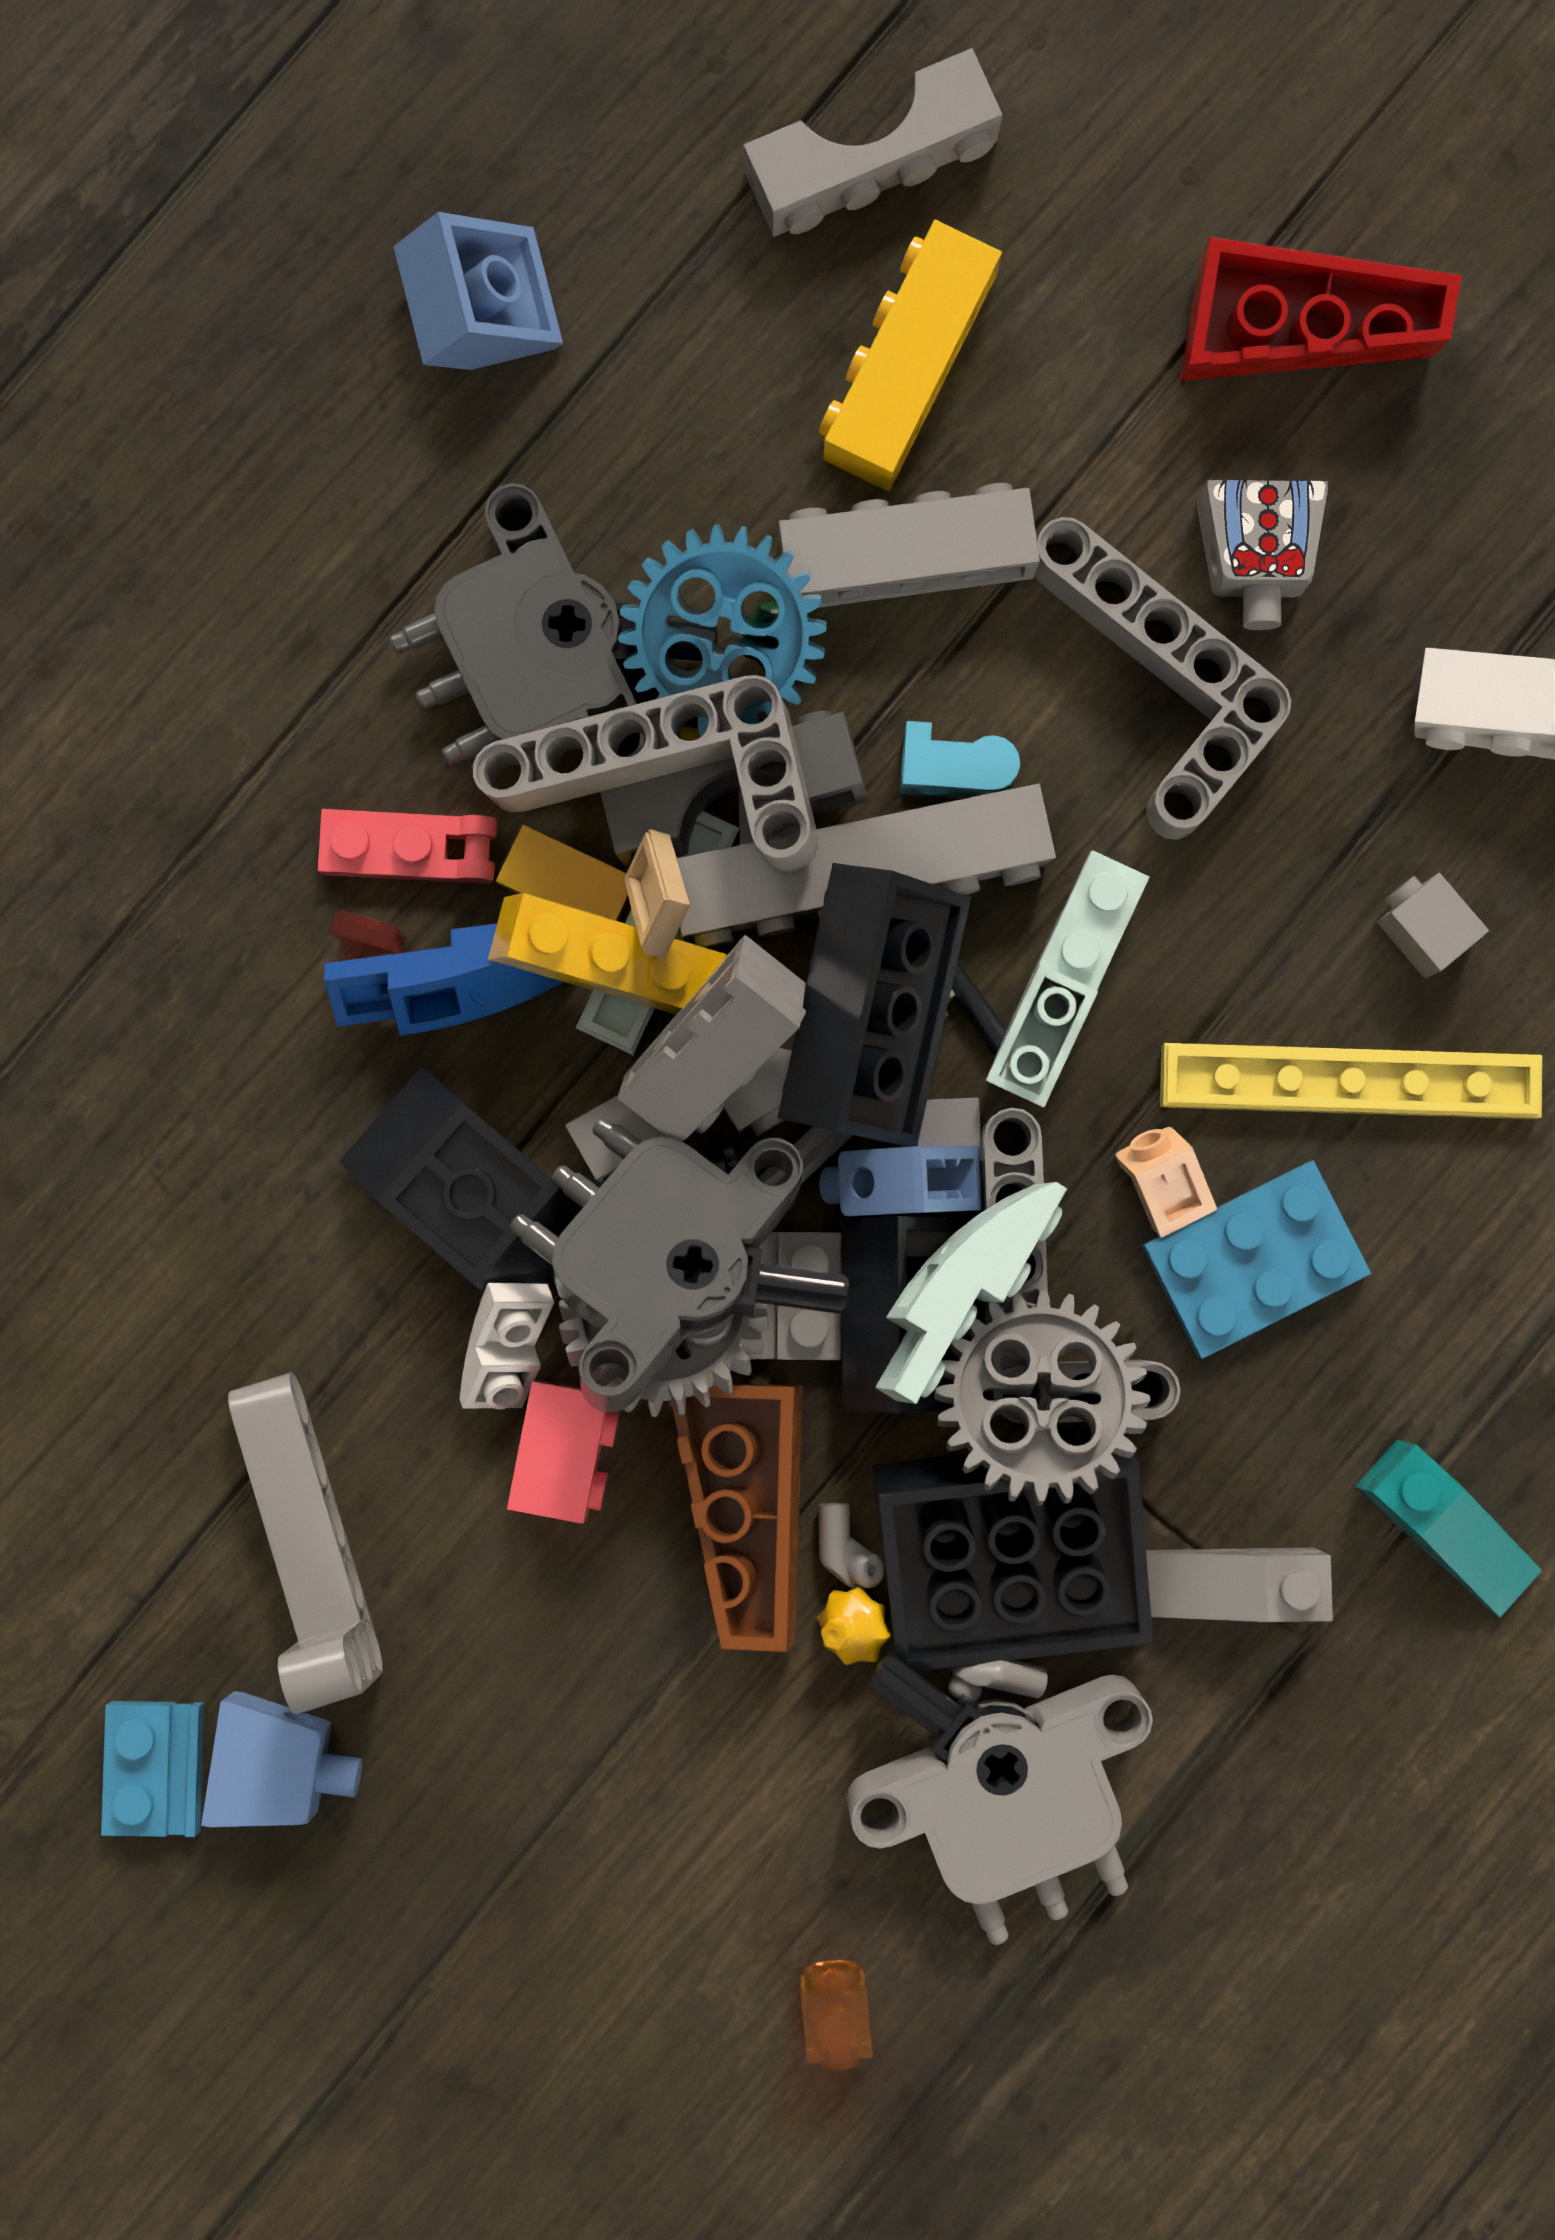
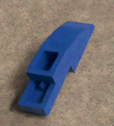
M497 924L451 929V947L324 963V983L337 1027L396 1019L400 1036L437 1030L506 1010L562 984L563 981L488 960Z

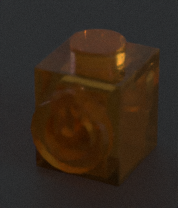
M847 1960L824 1961L805 1967L803 1975H800L807 2064L821 2062L823 2069L845 2070L859 2065L861 2058H872L873 2052L864 1969L860 1970V1965L857 1962Z

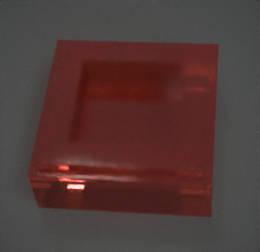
M340 910V913H335L330 934L340 942L385 955L402 953L406 940L403 933L394 925Z

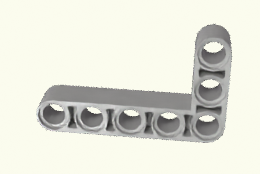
M1067 517L1051 520L1043 527L1037 538L1040 563L1035 573V578L1066 605L1211 720L1209 725L1153 792L1147 803L1146 817L1150 827L1156 834L1166 839L1176 840L1187 837L1207 818L1285 722L1291 710L1289 691L1279 679L1084 523ZM1064 543L1074 550L1077 561L1069 565H1059L1051 560L1046 548L1051 544ZM1105 581L1113 582L1124 591L1125 601L1116 605L1108 604L1099 598L1095 586ZM1152 620L1166 623L1172 629L1174 635L1173 642L1160 644L1152 641L1146 634L1144 624ZM1209 659L1215 662L1221 670L1222 681L1206 683L1201 680L1195 673L1194 661ZM1258 698L1264 701L1271 713L1270 721L1258 723L1251 720L1245 714L1243 699ZM1218 745L1226 749L1232 760L1231 770L1224 772L1211 768L1205 761L1203 755L1204 747ZM1172 792L1181 793L1186 796L1193 807L1192 818L1178 820L1170 816L1165 809L1164 796Z
M758 675L735 678L495 741L485 746L477 754L473 764V778L477 787L501 809L513 813L540 808L734 757L751 835L756 847L765 860L776 869L797 871L810 863L818 849L817 830L789 711L777 687L767 678ZM756 701H767L772 704L770 715L763 722L751 725L742 722L744 710L750 704ZM694 717L709 719L708 728L702 737L694 741L680 739L681 729L688 720ZM633 733L646 735L644 747L638 754L632 757L619 756L620 744L627 736ZM572 749L583 750L582 762L576 770L570 773H558V763L565 752ZM769 762L786 764V773L778 784L770 787L756 784L757 773L763 765ZM511 765H521V775L517 783L508 789L498 790L497 779L504 768ZM784 823H794L801 827L799 839L793 846L780 850L770 847V837L778 826Z
M1008 1108L999 1111L988 1119L980 1131L982 1161H980L981 1212L996 1204L997 1193L1006 1184H1014L1025 1189L1035 1184L1044 1183L1042 1134L1040 1126L1033 1115L1023 1109ZM1009 1121L1021 1126L1026 1136V1145L1022 1153L1010 1156L998 1150L993 1136L994 1130L999 1123ZM1046 1239L1044 1241L1038 1240L1029 1256L1031 1263L1030 1273L1018 1291L1024 1298L1028 1308L1036 1306L1041 1290H1047L1048 1293ZM1006 1296L1004 1302H995L1005 1314L1011 1312L1013 1296ZM985 1302V1325L989 1324L987 1307L990 1302ZM999 1351L991 1358L992 1366L996 1372L1004 1377L1012 1378L1022 1375L1027 1370L1026 1362L1015 1351ZM1141 1359L1126 1361L1127 1368H1146V1371L1155 1373L1162 1385L1161 1395L1157 1402L1151 1406L1131 1410V1414L1140 1417L1142 1420H1153L1165 1417L1173 1411L1179 1401L1181 1389L1179 1380L1172 1369L1159 1362ZM1088 1361L1057 1362L1062 1374L1069 1379H1073L1078 1374L1088 1373L1091 1375L1092 1373L1091 1365ZM1035 1385L1037 1409L1046 1411L1051 1401L1059 1397L1047 1396L1046 1385ZM988 1390L990 1401L1003 1399V1393ZM1099 1396L1092 1405L1100 1403ZM1002 1414L1003 1417L1012 1422L1022 1423L1014 1415ZM1070 1416L1064 1417L1057 1423L1085 1421L1078 1417Z
M289 1372L232 1390L228 1394L232 1421L298 1638L296 1644L279 1656L278 1672L282 1690L290 1710L294 1714H300L362 1694L383 1672L381 1652L298 1379L294 1373Z

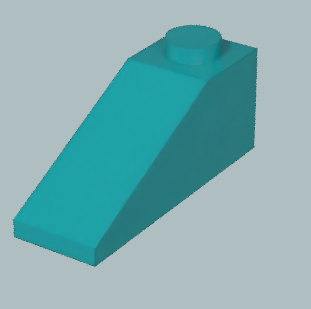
M1396 1440L1355 1486L1499 1618L1542 1571L1483 1507L1416 1444Z

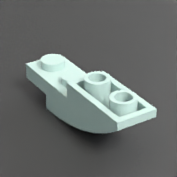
M1093 850L1089 853L1070 896L1045 944L985 1081L1041 1107H1045L1096 998L1100 982L1149 880V876Z
M1057 1182L1035 1184L1002 1199L978 1214L954 1233L925 1262L905 1287L886 1317L907 1330V1333L875 1388L896 1401L914 1404L918 1402L920 1396L925 1398L932 1393L944 1373L945 1364L941 1362V1359L951 1341L962 1338L976 1317L977 1307L973 1305L975 1299L977 1298L982 1302H1004L1006 1296H1014L1025 1283L1031 1269V1265L1026 1261L1037 1241H1044L1057 1226L1062 1215V1208L1058 1207V1204L1067 1188Z

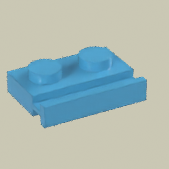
M111 1701L105 1705L101 1836L166 1837L167 1835H185V1837H195L200 1832L204 1702L177 1704L176 1702Z

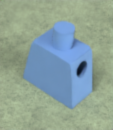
M914 1146L843 1151L839 1155L838 1166H829L823 1169L819 1181L820 1193L827 1204H840L841 1212L844 1216L982 1210L979 1146Z
M234 1691L220 1702L201 1826L239 1827L307 1824L318 1812L321 1793L356 1797L362 1772V1758L328 1753L331 1722L326 1719L304 1712L294 1714L289 1707L244 1692Z

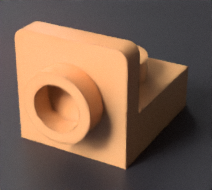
M1171 1127L1141 1133L1132 1140L1130 1146L1116 1153L1120 1167L1131 1177L1152 1229L1161 1238L1217 1210L1192 1146Z

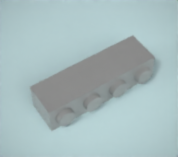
M1008 483L985 485L975 491V495L951 498L950 493L945 491L928 492L915 497L913 503L889 506L886 500H867L853 505L852 511L827 514V511L823 508H806L793 512L789 520L779 521L781 555L789 550L794 553L793 560L787 571L793 576L809 570L811 579L801 590L803 596L821 595L822 604L819 607L1029 580L1034 578L1040 563L1029 488L1012 490V485Z

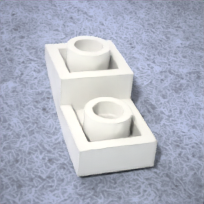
M487 1284L474 1320L464 1363L460 1391V1402L463 1409L522 1408L530 1391L531 1383L535 1380L541 1367L534 1346L554 1304L548 1284Z

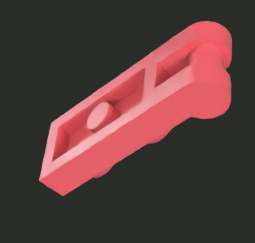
M322 809L318 872L321 875L476 884L494 883L495 863L489 861L490 840L497 839L498 819L482 815L444 816ZM449 839L465 840L464 859H448Z

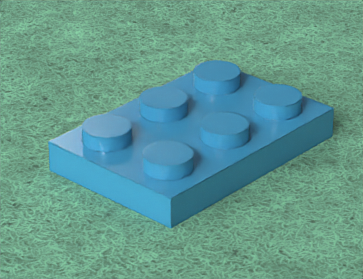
M1314 1160L1306 1162L1218 1206L1216 1211L1163 1238L1158 1236L1141 1245L1192 1348L1200 1359L1371 1274Z

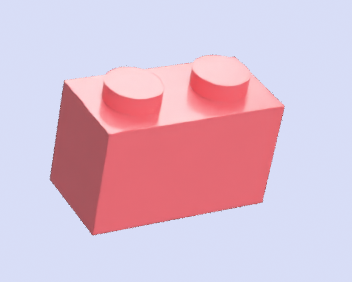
M540 1379L532 1381L507 1509L584 1524L587 1520L589 1509L601 1511L608 1473L597 1471L602 1445L613 1447L620 1411L602 1412L592 1407L584 1398L581 1387Z

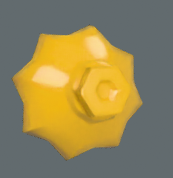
M860 1586L848 1592L833 1590L829 1594L825 1609L817 1617L822 1629L823 1647L835 1653L845 1665H852L859 1661L877 1662L881 1646L891 1637V1632L885 1621V1605L872 1600L864 1588Z

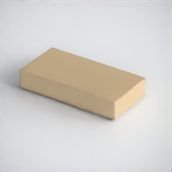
M649 829L643 836L626 873L624 882L643 953L665 958L689 909L690 903L670 834Z

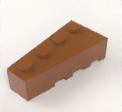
M732 1383L734 1391L730 1394L714 1385L709 1388L710 1406H703L695 1395L686 1397V1409L683 1415L677 1413L672 1400H669V1405L673 1408L678 1432L677 1443L682 1464L685 1465L692 1498L691 1509L695 1528H698L705 1564L703 1565L721 1649L787 1652L796 1643L803 1385Z

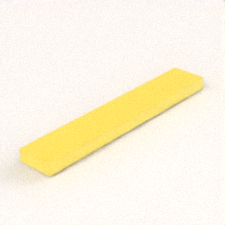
M1164 1043L1161 1045L1160 1107L1538 1119L1542 1117V1055Z

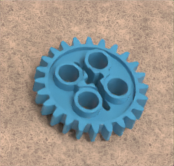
M720 524L714 525L710 536V543L706 544L702 543L694 529L688 530L686 533L687 550L681 552L669 540L664 542L662 550L667 563L663 566L656 560L647 557L642 567L652 581L647 583L640 580H632L627 589L640 599L641 603L623 605L619 614L627 620L636 623V627L622 631L618 636L619 642L637 646V651L627 657L623 663L626 669L643 668L645 674L635 687L636 691L643 692L655 687L659 692L656 699L732 680L735 677L730 670V663L741 655H752L763 663L766 670L764 678L770 680L777 687L781 697L790 703L799 705L802 696L794 684L795 680L812 684L816 680V673L804 661L805 659H822L825 653V648L809 641V637L826 632L827 628L826 621L809 618L808 616L809 612L822 604L821 595L803 596L801 590L811 579L809 570L791 576L787 570L791 565L794 553L789 550L776 560L769 556L772 545V537L769 535L761 540L756 549L748 546L747 527L741 526L734 543L725 542ZM692 577L705 579L713 586L715 601L704 609L690 607L681 596V584ZM755 591L767 592L776 599L779 606L778 614L767 622H756L746 615L743 608V599ZM674 615L702 626L715 627L719 617H726L731 620L730 628L733 632L753 636H772L778 639L779 645L775 648H770L743 637L731 636L727 646H720L715 643L716 636L714 632L701 628L673 627L667 623V618ZM679 641H688L699 648L703 656V663L695 670L682 671L671 663L668 656V648ZM756 701L750 704L742 715L744 722L749 725L758 724V713L764 710L769 716L772 704L767 701ZM698 717L699 735H703L706 732L709 719Z

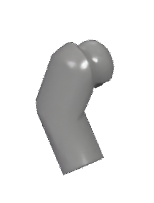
M849 1503L818 1504L819 1559L822 1566L852 1589L859 1586L864 1589L876 1587L884 1577V1564L879 1556L871 1553L850 1537Z
M1000 1660L984 1664L951 1667L950 1670L954 1674L949 1680L948 1689L951 1695L957 1699L964 1693L974 1702L980 1699L983 1687L1032 1698H1040L1046 1690L1048 1676L1045 1668L1040 1665L1018 1660Z

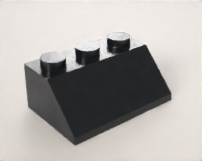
M916 1216L841 1218V1275L846 1276L849 1281L847 1305L844 1312L841 1313L842 1411L906 1413L942 1411L952 1408V1404L934 1399L935 1389L925 1398L920 1396L918 1402L914 1404L896 1401L875 1387L907 1333V1330L887 1319V1315L905 1287L925 1262L954 1233L973 1218ZM976 1298L973 1303L977 1307L975 1318L984 1324L983 1302ZM968 1332L962 1337V1339L970 1342L972 1340ZM949 1347L941 1361H960ZM942 1375L936 1387L953 1384L954 1381Z

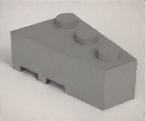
M744 935L624 1075L617 1099L666 1137L675 1138L683 1142L694 1131H697L699 1134L704 1133L720 1114L724 1106L723 1102L738 1087L743 1088L755 1076L762 1064L800 1028V1023L806 1014V1010L803 1008L806 983Z

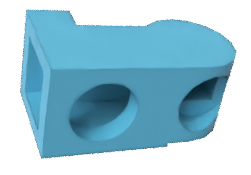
M906 722L903 735L901 795L967 799L1009 790L1013 785L1020 768V759L1016 748L1007 739L993 735L984 736L974 743L931 740L932 723Z

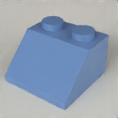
M437 212L394 246L423 365L473 370L554 350L563 344L533 227Z

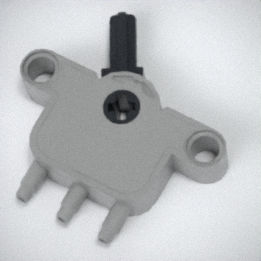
M894 1655L886 1656L876 1665L869 1678L870 1686L928 1730L931 1735L927 1738L929 1747L865 1772L857 1777L849 1787L846 1798L853 1831L861 1842L869 1847L881 1849L894 1846L925 1833L946 1885L954 1895L972 1904L981 1928L986 1932L989 1942L994 1945L1004 1943L1009 1935L1004 1924L1005 1917L998 1900L1034 1886L1041 1904L1046 1908L1049 1918L1055 1921L1061 1920L1067 1916L1068 1908L1064 1900L1065 1893L1058 1875L1094 1861L1100 1879L1105 1882L1109 1894L1119 1896L1127 1891L1128 1884L1124 1876L1125 1869L1115 1847L1122 1828L1121 1813L1101 1761L1136 1747L1144 1742L1151 1731L1153 1722L1151 1709L1131 1681L1118 1675L1102 1676L1022 1708L1015 1702L995 1698L974 1702L964 1693L955 1703ZM1118 1700L1132 1702L1131 1712L1123 1721L1114 1724L1103 1721L1104 1712L1111 1703ZM991 1754L1000 1759L1007 1754L1010 1761L1004 1767L996 1762L988 1766L986 1759ZM883 1798L894 1803L890 1814L883 1819L872 1820L861 1814L864 1806L873 1799Z

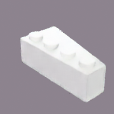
M1426 648L1415 717V737L1426 739L1428 746L1438 749L1459 750L1467 745L1490 749L1496 754L1506 756L1530 755L1555 759V659Z

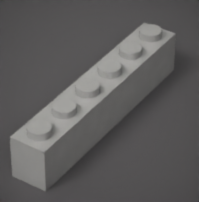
M1040 783L816 829L818 835L816 854L807 866L797 871H782L774 868L765 860L756 847L755 842L677 858L690 903L689 909L678 929V936L681 941H695V945L710 949L733 943L732 932L757 927L758 937H766L796 929L794 919L819 915L820 920L832 863L893 870L963 895L979 891L978 881L1002 876L1004 886L1041 878L1039 868L1046 867L1056 858ZM801 833L770 839V847L778 850L787 849L798 841Z

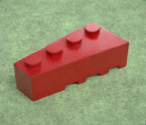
M1210 237L1199 259L1180 381L1434 357L1451 340L1462 275Z

